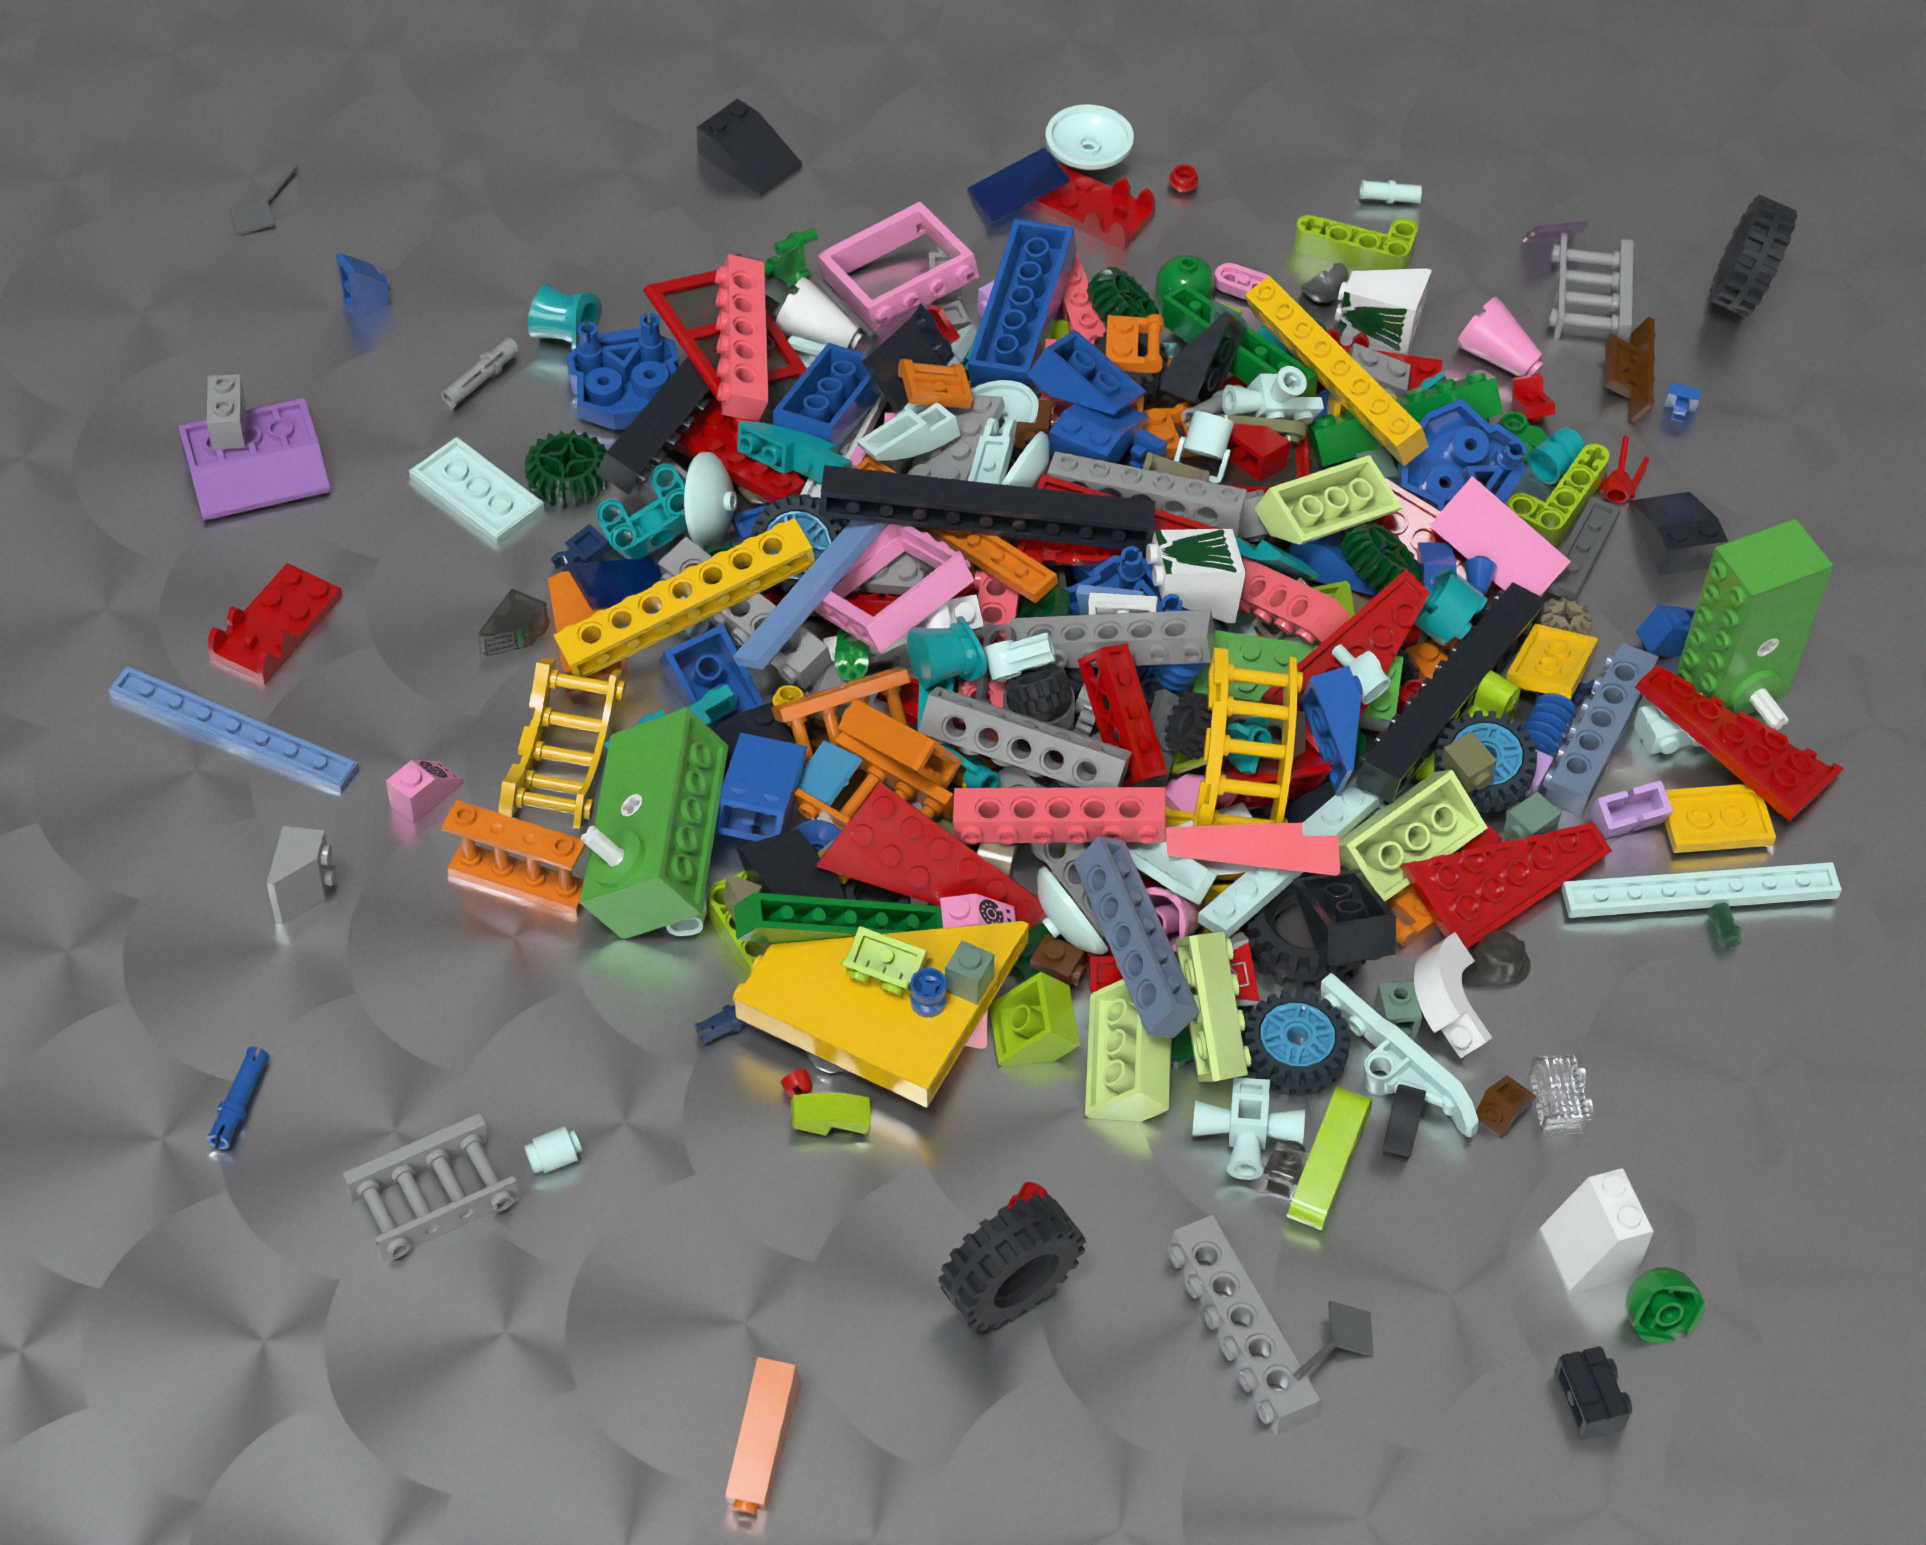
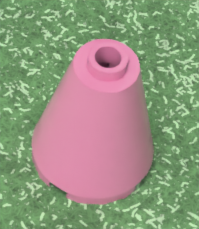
M1497 297L1492 298L1483 306L1487 312L1483 311L1479 316L1475 315L1459 336L1457 345L1461 349L1518 377L1537 374L1544 365L1541 362L1543 354L1504 303Z
M1161 887L1146 888L1175 953L1177 951L1175 939L1192 936L1201 926L1198 923V914L1204 909V905L1202 902L1199 905L1169 889Z

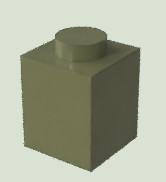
M1471 731L1444 747L1441 765L1445 770L1454 771L1468 794L1476 788L1478 790L1485 788L1493 781L1497 760Z

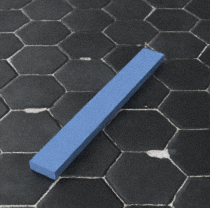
M851 520L735 653L733 658L738 666L763 670L887 524Z
M129 666L123 670L108 689L112 698L341 794L359 771L358 762Z

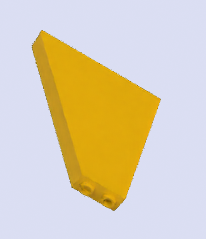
M1024 921L882 934L926 950L928 955L923 968L937 969L944 976L945 967L962 940L994 954V978L978 1005L946 992V1007L942 1013L935 1017L919 1016L911 1007V992L903 990L900 996L881 989L882 981L870 977L868 983H864L847 976L849 969L840 964L843 958L847 959L855 937L771 944L763 956H757L751 968V975L745 983L741 982L734 992L733 1002H735L736 1018L927 1108L1026 947L1029 924Z

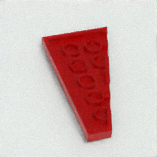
M878 781L816 863L818 868L937 906H941L940 898L976 893L1014 906L1016 922L1024 921L1028 923L1029 930H1031L1044 912L1037 896L881 781Z
M1591 822L1559 829L1555 832L1541 835L1536 834L1518 840H1509L1449 855L1435 856L1426 860L1404 863L1400 868L1444 937L1447 938L1455 932L1466 949H1468L1563 885L1564 882L1569 881L1612 852L1595 823Z

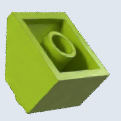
M1039 972L991 1002L989 1006L998 1064L1001 1066L1054 1062L1080 1046L1070 987L1043 972Z

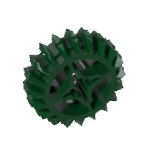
M1108 266L1092 277V280L1088 283V288L1086 289L1089 295L1088 300L1093 304L1092 309L1097 312L1098 318L1103 320L1105 326H1107L1108 315L1146 318L1151 314H1159V310L1154 306L1155 301L1148 295L1149 292H1146L1142 288V284L1137 283L1134 277H1130L1124 270L1121 271L1117 267Z
M560 429L558 435L554 436L548 433L546 440L538 438L536 446H530L529 455H526L525 478L531 488V492H536L539 499L546 498L549 505L559 501L561 507L566 502H571L574 506L580 500L588 503L590 496L598 498L600 490L606 489L607 480L596 473L607 450L604 444H599L597 437L589 438L586 432L577 435L574 429L570 434H564Z
M1374 520L1348 528L1345 531V535L1341 538L1340 542L1342 555L1347 558L1346 562L1354 569L1353 572L1357 573L1362 581L1367 582L1370 588H1375L1380 593L1406 569L1417 580L1420 579L1422 572L1419 562L1414 558V553L1407 548V545L1400 540V537L1392 533L1391 529L1387 530L1381 523L1376 524Z

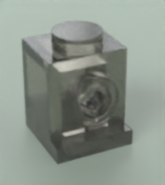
M1293 1140L1286 1141L1285 1144L1276 1141L1262 1174L1260 1192L1291 1203L1310 1155L1301 1143Z

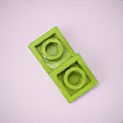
M808 1093L794 1095L791 1099L792 1128L826 1136L831 1127L866 1134L871 1127L869 1097L844 1093Z

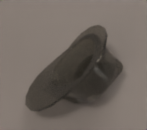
M1501 930L1486 934L1480 941L1467 949L1475 962L1464 969L1462 984L1472 987L1518 984L1526 979L1531 970V961L1525 952L1524 941L1519 940L1509 932Z

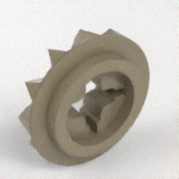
M1563 596L1559 601L1550 599L1549 603L1544 607L1540 623L1544 626L1587 635L1592 627L1593 615L1588 613V605L1581 606L1578 604L1577 598L1571 602L1567 601ZM1563 613L1568 614V617L1572 618L1570 625H1568L1565 617L1562 616Z

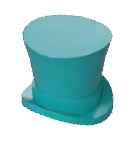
M548 283L544 284L536 293L529 310L527 321L529 335L534 339L565 340L572 343L571 349L574 350L579 344V334L577 332L579 324L585 322V331H588V322L598 325L602 314L600 299L590 292L575 293L571 296Z
M958 616L957 623L950 624L949 628L912 627L909 630L907 637L908 655L916 678L923 688L928 689L954 676H960L965 681H975L985 675L987 670L985 652L963 616Z

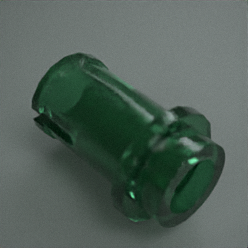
M1718 903L1711 907L1712 910H1708V915L1717 932V943L1726 949L1737 947L1742 943L1743 930L1740 926H1737L1729 904Z

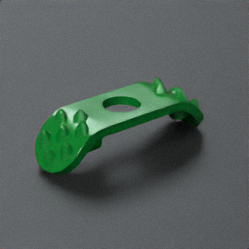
M838 627L835 648L836 672L846 681L861 679L869 670L870 646L861 640L846 641V638L853 635Z

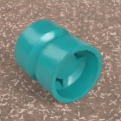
M1560 427L1528 453L1527 463L1530 471L1541 482L1555 484L1565 475L1586 445L1580 435L1573 429Z

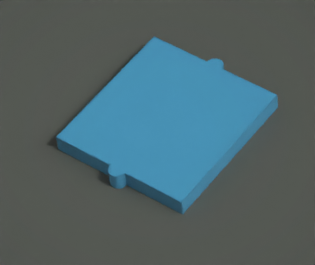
M823 741L811 759L805 762L799 789L830 806L843 787L849 784L850 777L863 760L853 753Z

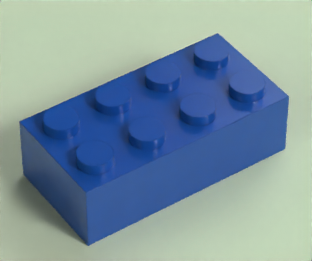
M827 343L773 410V425L794 429L835 444L837 452L882 394L880 388L861 361L865 354Z

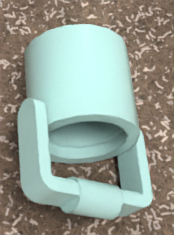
M1194 411L1187 437L1180 438L1174 461L1180 463L1184 449L1205 457L1222 460L1218 477L1209 475L1207 480L1210 483L1220 484L1223 481L1231 450L1227 449L1234 422L1217 415Z

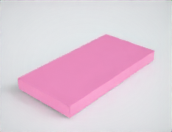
M1473 476L1429 524L1430 528L1467 560L1475 556H1485L1497 565L1492 581L1504 592L1514 582L1541 596L1571 562Z

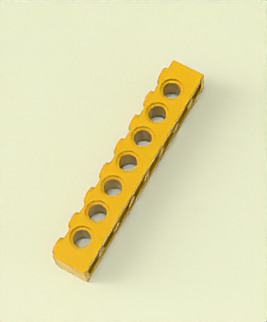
M1270 276L1266 277L1245 294L1253 315L1300 363L1317 374V380L1403 466L1429 447L1422 426Z
M795 518L787 522L778 523L772 529L756 537L747 538L740 545L727 551L718 552L705 562L687 567L682 573L670 579L659 581L651 588L637 595H630L624 598L622 602L606 610H599L591 617L577 624L564 627L553 636L572 675L586 678L809 569L815 562L812 546ZM773 552H779L775 555H770ZM749 566L746 569L740 570L742 567ZM713 581H719L716 584H710ZM690 595L687 598L680 599L682 596ZM654 610H659V611L656 612V613L649 614L650 612H652V611H654ZM599 639L594 643H589L592 640Z

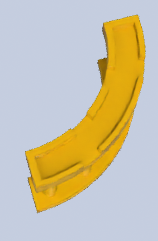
M1214 647L1208 672V710H1212L1211 728L1206 729L1203 760L1207 761L1205 781L1200 780L1192 819L1193 826L1288 823L1287 818H1284L1294 751L1297 693H1300L1303 682V673L1297 672L1296 657H1289L1285 673L1235 668L1234 664L1228 663V649ZM1234 681L1283 687V706L1234 700L1233 696H1228V684L1231 685ZM1238 714L1283 720L1281 745L1230 739V735H1225L1226 717ZM1229 753L1278 758L1280 761L1277 784L1226 779L1225 775L1220 774L1223 756H1228ZM1225 792L1274 798L1270 820L1219 814V811L1215 810L1217 795L1223 796Z
M543 657L536 663L529 708L535 709L534 717L531 719L530 727L524 726L518 746V755H522L520 764L512 763L508 774L502 781L498 813L512 817L517 808H523L524 805L574 814L573 828L580 829L585 819L591 820L593 814L594 797L607 755L604 743L611 737L617 701H623L626 681L621 680L622 670L617 669L610 674L609 681L562 674L560 670L555 669L556 659ZM563 687L607 695L602 719L553 711L552 707H548L551 690ZM550 725L598 732L594 753L544 745V741H541L544 727L549 728ZM542 759L590 767L584 782L538 775L533 770L535 761L541 762ZM533 788L562 792L577 795V799L572 800L526 792V790L532 791Z

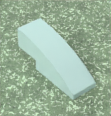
M937 402L917 415L910 409H907L859 439L857 444L876 461H891L927 453L961 435L956 416Z

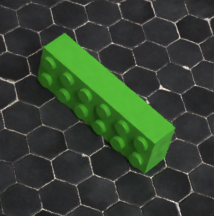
M1215 630L1216 639L1214 647L1228 649V663L1234 664L1235 668L1285 673L1289 657H1296L1298 664L1319 646ZM1395 656L1386 672L1391 683L1378 698L1369 703L1359 721L1358 726L1360 728L1387 732L1388 726L1397 711L1403 657ZM1205 663L1202 672L1195 679L1193 692L1207 698L1210 663ZM1233 681L1231 685L1228 684V696H1233L1234 700L1259 702L1262 694L1272 686Z

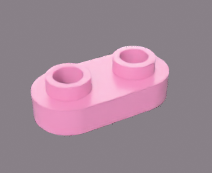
M1225 263L1218 266L1215 270V287L1222 292L1247 300L1245 294L1268 277V275L1237 264Z

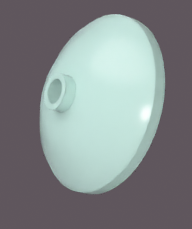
M1077 105L1066 108L1051 118L1046 128L1045 139L1050 152L1061 162L1077 169L1100 170L1116 165L1128 156L1133 147L1134 133L1129 122L1112 109L1098 105Z
M998 380L970 389L972 395L1001 396L1003 398L1005 407L998 421L999 431L997 436L1002 437L1007 419H1016L1017 422L1036 423L1038 399L1035 393L1022 383Z
M1040 431L1030 441L1003 480V485L1037 488L1041 474L1046 473L1049 463V440L1047 434Z
M701 452L691 462L686 478L684 494L685 518L693 543L701 549L705 545L713 548L717 541L719 543L722 541L732 522L733 514L737 507V496L734 492L731 478L722 461L711 452Z
M1045 866L1039 869L1037 875L1038 898L1042 909L1047 915V918L1042 922L1053 937L1056 938L1061 934L1076 948L1093 954L1103 955L1109 951L1098 933Z

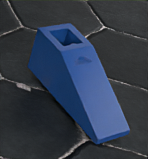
M1659 604L1636 630L1648 653L1670 658L1681 656L1696 609Z

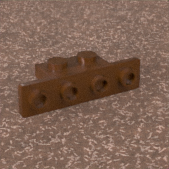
M1651 317L1646 318L1632 331L1631 344L1615 335H1612L1606 341L1604 386L1629 398V420L1634 423L1643 415H1647L1652 410L1655 402L1653 393L1655 382L1654 340L1656 333L1655 319Z

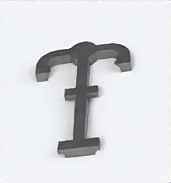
M989 622L982 629L973 631L978 639L984 638L983 650L986 646L993 644L998 634L1006 633L1005 641L1013 640L1015 642V630L1008 624L995 625L993 622ZM987 663L985 675L978 680L975 699L991 704V700L985 699L989 676V666Z

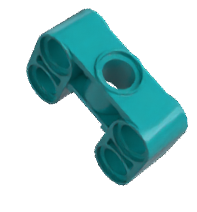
M661 464L653 470L650 481L658 499L635 514H632L616 499L604 500L597 508V520L610 545L629 562L642 560L645 556L657 548L668 544L676 536L688 529L685 509L680 511L684 506L686 479L673 465ZM633 539L632 542L628 546H626L627 542Z

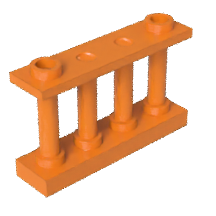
M895 667L771 708L775 720L783 723L786 722L787 726H791L796 744L807 746L803 765L804 769L805 762L813 756L804 724L807 721L806 715L818 712L819 716H823L830 743L836 746L835 740L841 734L836 711L839 710L837 705L850 702L851 705L855 698L868 705L867 702L870 701L869 695L881 692L882 695L886 696L891 717L908 726L899 691H901L900 685L909 683L910 679L907 669Z
M844 731L835 740L836 746L859 756L863 761L858 768L864 770L868 776L841 811L838 812L799 788L794 793L799 805L798 810L803 816L809 820L827 821L835 825L840 831L878 781L893 787L895 792L905 800H911L912 798L921 803L923 808L920 811L931 819L933 816L940 814L951 820L954 812L953 793Z
M459 800L454 802L441 826L442 831L458 835L461 838V844L447 867L449 876L571 915H578L582 907L580 899L584 879L573 876L572 871L586 847V844L580 838ZM475 841L493 846V851L476 846ZM507 851L524 856L525 861L508 856ZM540 862L556 866L558 871L540 866Z

